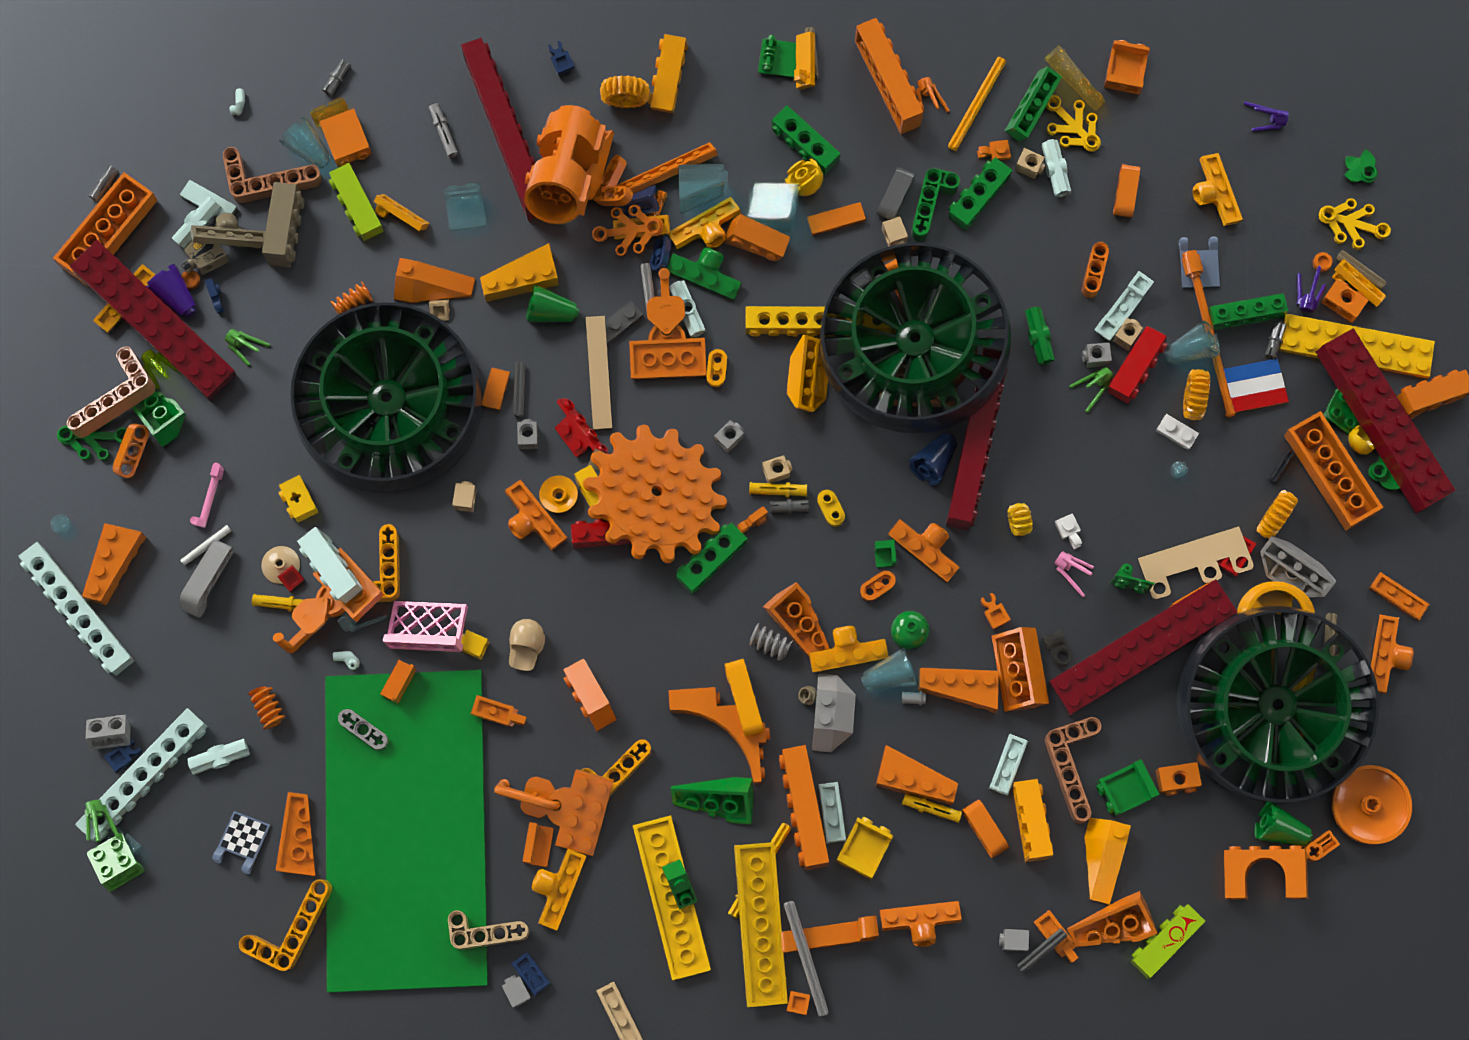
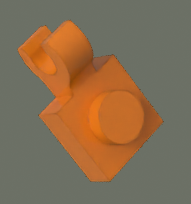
M1008 140L990 142L989 147H978V158L991 157V160L996 157L1000 161L1010 160L1011 158Z

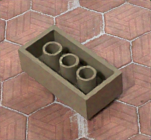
M274 182L262 249V254L268 265L291 268V263L295 261L296 252L294 245L298 243L297 227L301 225V215L299 214L300 209L304 207V198H302L301 191H299L296 184Z

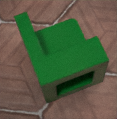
M894 540L875 541L876 567H895L897 561Z

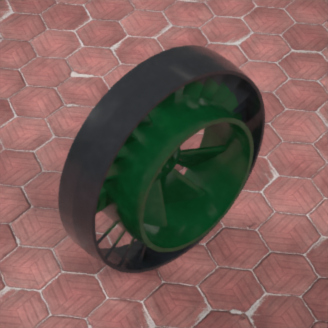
M904 243L886 247L869 254L853 265L841 277L832 290L824 309L820 328V351L825 373L832 388L842 402L856 415L886 430L900 433H928L949 428L964 421L989 401L998 389L1007 370L1011 351V326L1005 303L996 285L974 261L955 250L929 243ZM911 256H918V266H912ZM933 257L940 259L937 270L930 268ZM896 258L898 268L888 271L883 262ZM953 263L961 266L954 278L947 275ZM863 272H866L871 281L865 290L853 282ZM974 274L989 289L969 298L961 285ZM934 289H937L923 322L922 320ZM898 290L908 322L904 321L890 295L891 291ZM840 294L856 302V306L839 298ZM981 302L987 303V306L981 308L978 306V304ZM998 309H1001L1003 315L1002 317L993 318L980 322L977 321L997 311ZM831 313L852 319V322L829 317V314ZM867 313L898 331L897 335L862 326L864 314ZM1005 329V338H978V330ZM825 335H851L850 338L825 339ZM913 337L920 338V341L916 343H913L910 340ZM896 345L898 347L896 351L872 363L863 353ZM978 347L1002 351L1000 360L977 354ZM854 352V359L834 369L832 368L828 359L829 356ZM905 358L909 359L903 379L894 377ZM924 358L926 359V361H927V363H928V365H929V367H930V369H931V371H932V373H933V375H934V376H932V377L930 376L929 371H928V369H927V367H926V364H925V362H924V360H923ZM974 363L993 371L992 376L987 379L973 371ZM845 372H851L852 376L846 378L843 376V374ZM967 378L980 390L967 401L962 402L955 388ZM863 379H866L868 382L856 396L846 389ZM878 392L882 393L875 407H870ZM896 399L899 400L896 415H893L890 412ZM937 399L944 412L934 415L930 400ZM948 401H955L956 405L949 407L946 403ZM912 402H918V417H912Z
M383 302L362 305L347 310L328 321L310 338L303 348L294 368L290 391L293 422L302 444L312 459L326 473L338 481L360 490L378 493L411 490L423 486L446 473L469 448L476 435L482 414L483 393L480 375L465 343L438 317L420 308L400 303ZM387 314V327H380V315ZM401 315L423 319L414 334L399 329ZM360 319H366L368 329L362 330L359 322ZM344 326L350 335L347 338L339 330ZM441 331L447 332L449 336L432 351L431 347ZM424 333L431 334L427 339L422 338ZM326 339L335 347L330 355L317 349ZM379 345L385 380L382 379L375 347ZM460 345L464 353L441 365L438 358ZM320 361H326L323 367L318 366ZM345 364L367 382L371 388L368 389L342 375L340 369ZM470 364L472 373L447 380L446 372ZM305 367L321 374L320 383L300 380ZM474 386L473 395H450L449 388ZM385 396L392 397L389 402H383ZM320 397V400L297 402V398ZM329 401H368L369 405L332 414ZM450 405L471 408L464 428L447 420ZM404 410H406V411L412 413L413 415L419 417L420 419L424 420V422H421L420 420L416 419L415 417H413V416L410 415L409 413L405 412ZM324 413V416L301 424L299 423L300 419ZM373 414L377 415L374 420L377 422L374 428L370 427L363 439L352 435ZM389 419L393 420L397 439L390 440ZM329 428H332V430H330L329 432H327L311 444L308 442L309 439L315 437L316 435L322 433L323 431ZM451 431L457 432L454 438L448 437ZM438 438L451 445V447L444 452L434 443V440ZM341 441L345 447L333 465L324 459L323 456ZM423 450L426 451L433 461L428 466L420 455V452ZM364 458L371 460L368 477L355 474ZM408 458L412 473L406 474L403 459ZM346 460L353 461L350 466L346 467L343 465ZM385 462L390 463L389 478H385Z
M1264 606L1242 611L1227 618L1213 627L1198 642L1185 663L1181 674L1177 695V714L1181 733L1189 752L1202 770L1215 782L1229 791L1251 800L1275 804L1293 803L1314 798L1332 790L1358 768L1367 755L1376 734L1379 720V693L1373 670L1366 656L1355 641L1341 628L1328 619L1307 610L1285 606ZM1276 613H1281L1280 640L1277 639ZM1299 615H1304L1298 641L1296 642L1294 639ZM1256 616L1260 625L1262 641H1259L1252 619ZM1324 623L1336 633L1317 650L1311 647V644L1321 624ZM1235 625L1246 644L1240 650L1224 634ZM1221 642H1224L1227 646L1223 653L1218 650V645ZM1332 645H1335L1337 653L1332 656L1329 650ZM1278 647H1290L1281 685H1277ZM1209 649L1224 663L1218 673L1200 664ZM1352 649L1359 661L1340 671L1335 664ZM1248 661L1265 688L1262 689L1242 668ZM1318 664L1326 669L1327 672L1294 693L1291 691ZM1366 678L1367 684L1348 688L1347 683ZM1193 680L1213 685L1212 691L1192 687ZM1228 697H1235V698L1253 700V701H1256V702H1255V703L1228 702ZM1279 699L1281 705L1279 709L1275 710L1273 708V702L1274 700ZM1369 701L1370 707H1351V702ZM1190 703H1210V709L1190 710ZM1297 706L1335 707L1336 714L1297 708ZM1258 718H1260L1240 738H1236L1240 733H1242L1246 728H1248L1252 723H1254ZM1289 720H1291L1296 725V727L1305 735V737L1315 746V751L1311 749V747L1298 733V731L1294 728V726L1290 723ZM1350 720L1366 723V731L1349 726ZM1213 721V728L1194 733L1193 725ZM1275 724L1274 758L1272 763L1273 734ZM1220 737L1222 742L1205 757L1200 748ZM1343 738L1360 745L1349 764L1335 751ZM1222 753L1224 755V761L1221 764H1218L1216 762V756ZM1333 756L1335 759V763L1333 766L1329 767L1327 764V760L1329 757ZM1237 757L1251 764L1239 788L1220 775ZM1318 763L1333 778L1324 786L1313 768ZM1260 768L1267 769L1262 796L1253 794ZM1296 770H1302L1309 793L1300 794ZM1277 771L1285 772L1286 798H1277Z

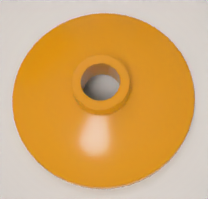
M557 475L544 481L539 491V497L542 505L547 510L554 513H563L574 506L577 501L578 492L576 485L571 479ZM557 493L563 495L560 499H557L555 496Z

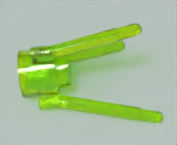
M152 349L147 350L141 356V360L144 362L143 366L154 382L156 389H160V386L151 369L156 368L166 379H169V376L160 367V361L178 372L159 353L156 354Z

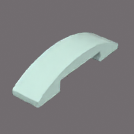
M1138 271L1094 331L1110 341L1143 299L1154 281Z

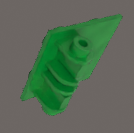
M769 35L768 38L763 39L758 73L794 77L796 43L776 40L774 35Z
M1337 388L1323 415L1328 423L1331 421L1349 435L1359 422L1343 398V394Z
M1126 563L1122 565L1110 583L1119 589H1126L1127 587L1134 589L1136 593L1144 594L1150 591L1155 582L1131 577L1133 568L1130 564Z

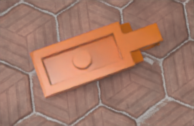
M479 695L475 698L470 714L507 727H513L514 724L523 726L526 721V717L517 714L518 710L514 709L513 706Z
M1050 910L1033 922L1046 940L1061 928L1065 931ZM1069 935L1053 948L1061 958L1066 956L1071 963L1079 958L1073 951L1076 946Z

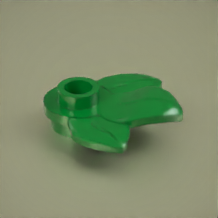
M1366 149L1362 152L1360 158L1346 156L1345 165L1348 171L1344 176L1352 182L1363 181L1371 183L1375 181L1378 176L1377 169L1374 167L1376 163L1375 157ZM1365 172L1370 173L1371 176H1366Z
M1379 456L1377 462L1373 463L1368 469L1370 478L1374 481H1379L1386 489H1399L1400 487ZM1376 469L1380 471V475L1375 474Z

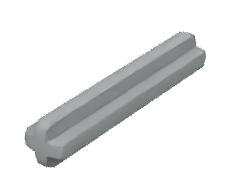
M649 263L641 264L640 266L646 311L647 302L652 297H655Z

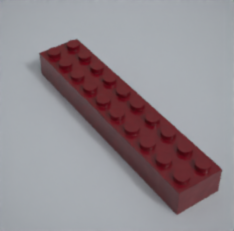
M481 37L461 44L466 66L527 220L534 219L536 217L527 209L524 197L528 184H525L527 172L530 173L535 161L533 156L530 155L529 146L526 139L524 140L521 126L517 123L514 108L510 105L508 93L504 90L502 78L498 75L497 66L491 57L488 43H484Z
M98 240L70 265L72 271L209 401L236 375L235 370Z
M1353 328L1317 349L1315 353L1340 393L1343 394V398L1415 513L1422 511L1456 491L1355 329Z
M983 348L982 355L1000 360L1002 351ZM980 366L978 373L989 379L993 371ZM1006 370V372H1005V375H1004V377H1003V380L1001 381L1002 383H1004V379H1005V377H1006L1007 370ZM1000 383L989 401L968 419L946 522L948 527L968 531L970 526H974L978 511L974 510V508L978 507L981 492L978 489L981 490L984 483L985 474L982 471L985 472L989 456L986 454H989L993 440L989 436L993 435L997 420L993 418L997 417L1000 402L997 400H1000L1004 384ZM976 386L974 390V395L980 390Z
M1215 579L1049 681V685L1068 715L1072 716L1206 634L1217 624L1237 614V610Z

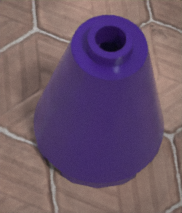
M171 264L167 266L170 270H161L147 282L148 285L146 286L178 315L188 317L195 312L194 307L196 304L177 266Z

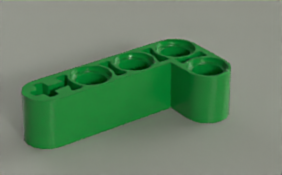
M936 168L929 169L926 172L911 235L914 240L921 242L927 238L938 192L953 195L958 191L960 178L956 173ZM934 177L937 181L931 182L928 178ZM952 181L955 183V186H949L947 182ZM930 194L933 198L927 199L924 195ZM926 211L929 213V215L923 216L920 214V212ZM920 224H924L922 232H918Z

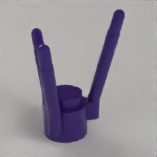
M1244 102V105L1253 107L1255 111L1271 114L1270 121L1274 123V125L1252 128L1253 132L1280 129L1281 125H1287L1288 111Z
M1321 266L1317 268L1310 294H1304V297H1302L1301 274H1297L1298 299L1296 305H1300L1299 309L1301 311L1311 313L1317 309L1318 302L1326 288V284H1323L1315 299L1314 292Z

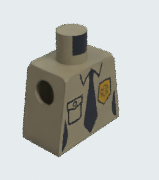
M191 242L184 249L188 260L182 263L181 267L187 274L196 268L202 275H205L228 263L229 259L219 245Z

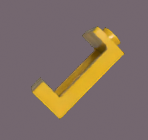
M862 817V819L857 818L836 862L871 880L893 835L890 834L891 831L883 826L878 828L872 825L873 821Z

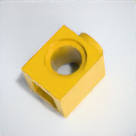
M466 630L465 634H462L461 639L463 644L462 652L482 660L489 645V640Z

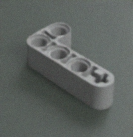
M218 540L212 542L181 593L180 605L182 611L198 618L203 615L207 606L206 597L230 560L234 549L232 546Z

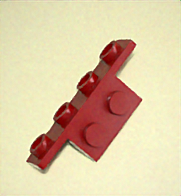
M567 398L558 399L556 402L566 414V417L554 429L576 457H580L590 447L593 451L598 449L609 454L608 448L599 441L596 432L586 424L584 416L577 412L574 403Z

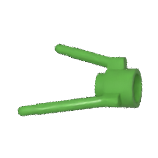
M231 329L225 337V341L229 343L228 348L233 350L247 366H250V363L236 347L240 348L242 345H245L256 352H259V349L245 341V338L270 347L269 343L249 336L242 331L238 332L235 329Z
M1103 367L1100 371L1097 369L1094 373L1069 386L1073 388L1092 378L1094 380L1086 385L1087 388L1094 384L1098 386L1103 385L1085 410L1086 413L1093 408L1109 387L1110 381L1114 379L1113 373L1107 367Z
M92 800L85 803L86 840H90V819H92L96 841H100L97 818L102 817V813H104L116 838H119L120 835L107 811V806L102 805L101 800Z

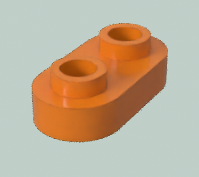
M882 571L865 582L860 589L862 599L872 602L890 591L896 581L894 574L890 571ZM887 579L889 584L884 585L882 580ZM868 589H871L873 591V594L868 595L866 591Z

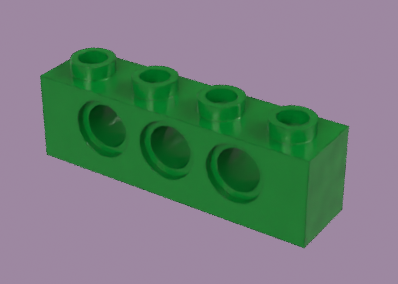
M1048 66L1039 70L1004 132L1017 141L1028 138L1062 76Z
M786 105L772 119V131L777 136L781 135L789 147H794L801 158L810 161L809 159L815 160L824 175L840 161L841 153L789 106ZM793 127V128H795L796 130L793 131V132H790V131L787 130V128ZM807 139L809 142L803 144L800 140ZM820 151L822 155L816 156L814 152Z
M996 157L991 162H986L982 168L983 172L980 175L977 174L972 179L970 188H965L959 196L961 197L958 202L954 201L948 209L950 211L948 218L965 231L1011 177L1013 170ZM992 177L995 181L989 182L986 178ZM979 190L983 195H976L975 191ZM969 204L972 208L965 209L963 205Z
M1284 293L1215 305L1209 308L1213 330L1284 318L1288 312Z
M732 522L728 526L726 524L719 529V534L714 539L711 537L704 544L705 548L696 555L693 554L690 558L691 561L687 565L683 564L678 568L676 579L693 595L747 544L748 538ZM726 540L730 545L727 548H722L719 543ZM712 553L716 556V559L708 561L705 557L707 554ZM694 567H700L702 572L694 574L691 570Z

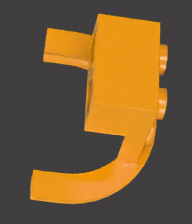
M1273 581L1256 585L1242 597L1237 613L1264 606L1292 607V599H1296L1303 610L1315 613L1311 600L1302 590L1289 583Z

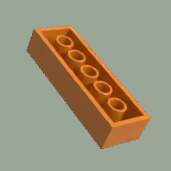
M874 18L856 26L855 43L900 134H904L921 126L925 109L922 102H918L916 98L917 93L914 86H910L908 82L909 77L906 70H902L900 66L901 60L898 54H894L892 50L893 44L890 38L887 39L884 34V25L879 23L877 18Z
M123 172L53 257L54 261L62 269L88 286L72 271L70 265L96 240L114 255L158 201L152 191Z
M1321 411L1288 429L1284 434V437L1345 531L1374 516L1384 508Z
M806 745L782 749V755H779L780 769L785 770L782 779L784 789L789 790V794L786 797L788 808L793 810L790 819L792 828L796 827L797 833H794L796 847L800 846L801 851L798 853L800 867L804 866V871L826 867L829 864V858Z

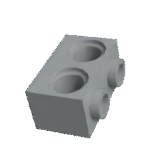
M115 715L87 720L86 741L90 750L130 745V724L127 716Z

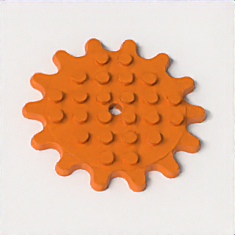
M643 424L637 427V437L632 441L626 439L619 432L613 433L610 436L613 452L605 454L601 451H596L591 455L592 463L600 470L599 476L587 477L583 481L584 489L594 492L598 496V503L588 509V515L592 519L604 518L608 520L610 529L605 535L606 540L614 544L620 539H628L632 544L631 554L636 559L644 558L647 550L656 549L660 553L663 562L671 563L675 559L674 551L678 546L685 547L691 554H698L701 551L698 534L701 532H706L710 535L719 533L720 525L712 518L711 511L714 509H724L727 505L726 497L715 493L711 487L714 482L720 480L721 471L718 468L709 469L703 467L700 463V458L704 454L703 446L695 444L689 449L683 448L678 442L679 433L676 429L667 430L664 437L659 439L652 435L648 425ZM658 488L661 495H653L652 489Z

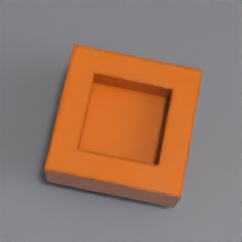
M790 991L787 1011L807 1015L810 995Z

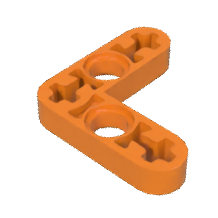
M616 155L610 160L603 174L600 187L593 198L601 206H624L633 197V192L627 187L617 186L627 164V161L620 155Z

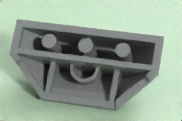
M1271 536L1260 551L1265 574L1272 581L1294 585L1309 598L1325 597L1336 583L1334 577L1321 563L1288 541Z
M818 674L812 751L831 753L853 734L856 694L838 675Z

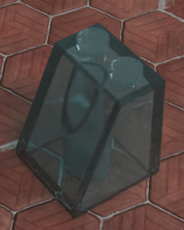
M724 164L679 165L680 214L723 196L724 189H728V170L724 171Z
M755 183L754 189H750L748 200H751L750 207H746L745 216L772 229L791 232L798 203L799 185Z

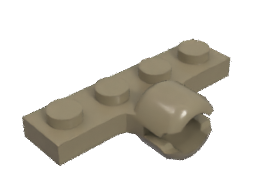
M231 213L220 214L216 218V227L191 225L192 243L263 248L266 231L241 229L236 216Z

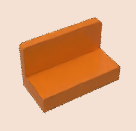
M398 660L380 694L398 704L417 670L415 666Z
M529 822L522 861L524 864L548 866L554 832L552 827L539 826L537 823Z

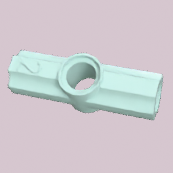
M1047 140L1041 145L1046 161V174L1051 179L1055 196L1063 197L1071 193L1067 177V164L1065 159L1062 158L1058 140Z
M208 196L197 210L191 211L186 216L183 226L172 239L185 249L192 242L191 225L209 226V221L222 207Z
M677 281L669 286L672 296H678L683 299L685 307L689 306L692 308L690 312H685L683 321L690 337L696 338L705 333L706 330L685 282Z
M241 739L227 745L222 744L211 747L205 753L188 758V765L192 774L196 775L212 768H223L232 761L249 756L250 753L245 739Z

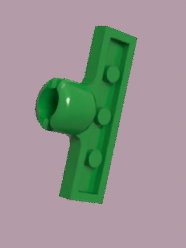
M710 248L702 250L697 262L673 253L666 268L675 275L734 300L742 282L719 272L724 256L722 253Z

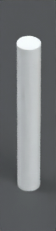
M226 525L180 561L186 566L206 551L214 540L219 541L230 533V528Z

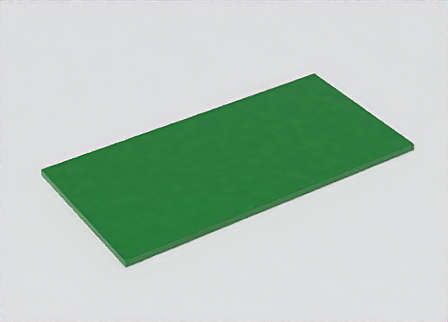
M482 671L416 672L398 704L380 694L391 674L325 676L326 880L332 885L331 894L326 902L327 992L488 986L487 946L466 950L456 949L451 944L448 925L450 913L457 910L467 916L469 929L487 926L483 719L470 715L476 696H482ZM350 709L387 736V747L379 751L369 746L339 723V713L342 710ZM351 714L343 716L344 723L348 721L354 726L357 723L350 718ZM364 724L358 728L360 735H365L369 731L368 726ZM373 730L370 737L376 741V746L378 744L382 745L384 743L382 741L383 737L377 738L374 736L373 733L376 731ZM461 915L453 918L454 925L462 924L463 917ZM484 932L476 934V942L481 943L485 940ZM464 935L456 937V945L461 946L465 943L466 938Z

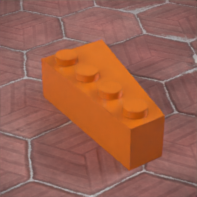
M1453 370L1445 377L1439 375L1431 379L1432 381L1427 382V380L1421 381L1416 384V387L1412 388L1409 385L1400 390L1401 393L1397 398L1410 418H1414L1426 410L1429 412L1443 404L1446 405L1469 395V375L1467 371L1458 372V370Z
M104 523L82 597L88 602L106 606L119 585L118 582L128 570L127 567L138 553L137 550L147 537L140 531Z
M920 668L918 672V691L996 713L998 710V671Z
M886 745L876 786L952 805L958 783Z

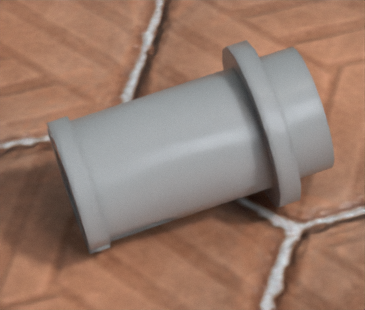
M922 691L920 693L902 692V704H919V706H922V704H926V693H922Z

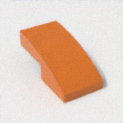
M491 368L482 400L483 406L501 409L510 377L509 371Z

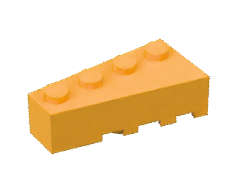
M1038 779L1014 782L1012 787L1025 863L1048 860L1053 856V847L1049 836V824L1046 822L1045 817L1046 806L1045 803H1042L1041 798L1043 795L1042 784L1038 783Z

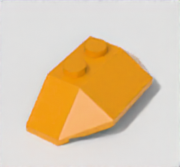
M803 335L790 357L787 395L796 408L814 412L826 400L828 378L822 362L820 339Z

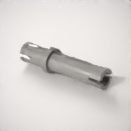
M439 103L430 105L428 109L434 120L433 125L437 128L447 157L453 158L459 153L447 126V118L443 116ZM438 117L440 118V121H441V123H442V126H443L442 128H441V125H440V123H439ZM444 134H446V136H447V139H448V141H449V145H448V143H447V140H446Z

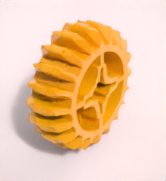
M629 75L614 76L603 80L600 87V96L603 103L609 106L620 107L621 109L636 108L648 102L650 88L647 81L642 80V78Z
M1192 369L1190 371L1183 400L1184 418L1201 420L1204 417L1210 390L1209 372L1201 369Z
M1281 491L1257 526V532L1268 539L1271 536L1275 537L1295 508L1298 498L1291 492Z

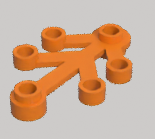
M631 205L629 207V214L638 217L644 223L637 225L623 214L621 208L615 207L611 210V216L620 220L627 227L606 229L605 227L598 226L594 228L592 236L596 241L603 242L611 236L628 234L615 249L617 255L625 256L628 253L629 245L638 233L645 232L641 240L633 245L634 252L641 254L645 251V245L651 237L658 236L663 232L664 224L657 217L649 218L641 211L638 205ZM634 207L637 208L636 214H633L632 209ZM618 209L620 214L616 217L615 211ZM654 223L658 226L656 230L652 228ZM600 231L604 232L602 238L599 236ZM639 244L642 246L641 251L637 250ZM620 247L624 248V252L622 254L619 252Z

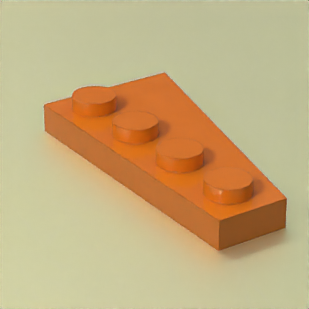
M288 792L275 870L277 872L315 876L307 794Z

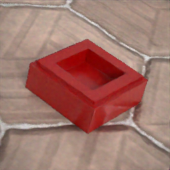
M293 565L277 576L289 592L305 580Z

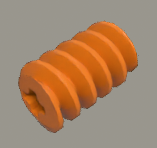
M362 281V287L358 284L355 285L356 291L350 288L348 289L349 295L345 292L342 293L343 300L340 297H336L337 304L330 301L338 315L359 307V304L366 305L365 300L373 302L370 292Z
M261 686L251 690L248 695L252 696L251 702L256 703L254 709L259 710L257 716L262 717L260 723L265 724L263 729L267 730L280 724L285 715H278L282 708H275L279 701H272L276 697V694H269L273 687Z

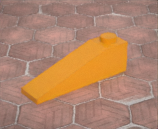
M1089 818L1084 839L1086 844L1090 900L1110 905L1131 825L1112 820Z

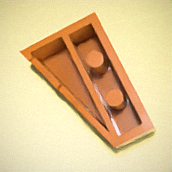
M584 659L563 669L566 675L563 678L568 688H573L574 692H572L575 701L582 704L583 707L580 709L584 717H589L596 731L617 720L607 698Z

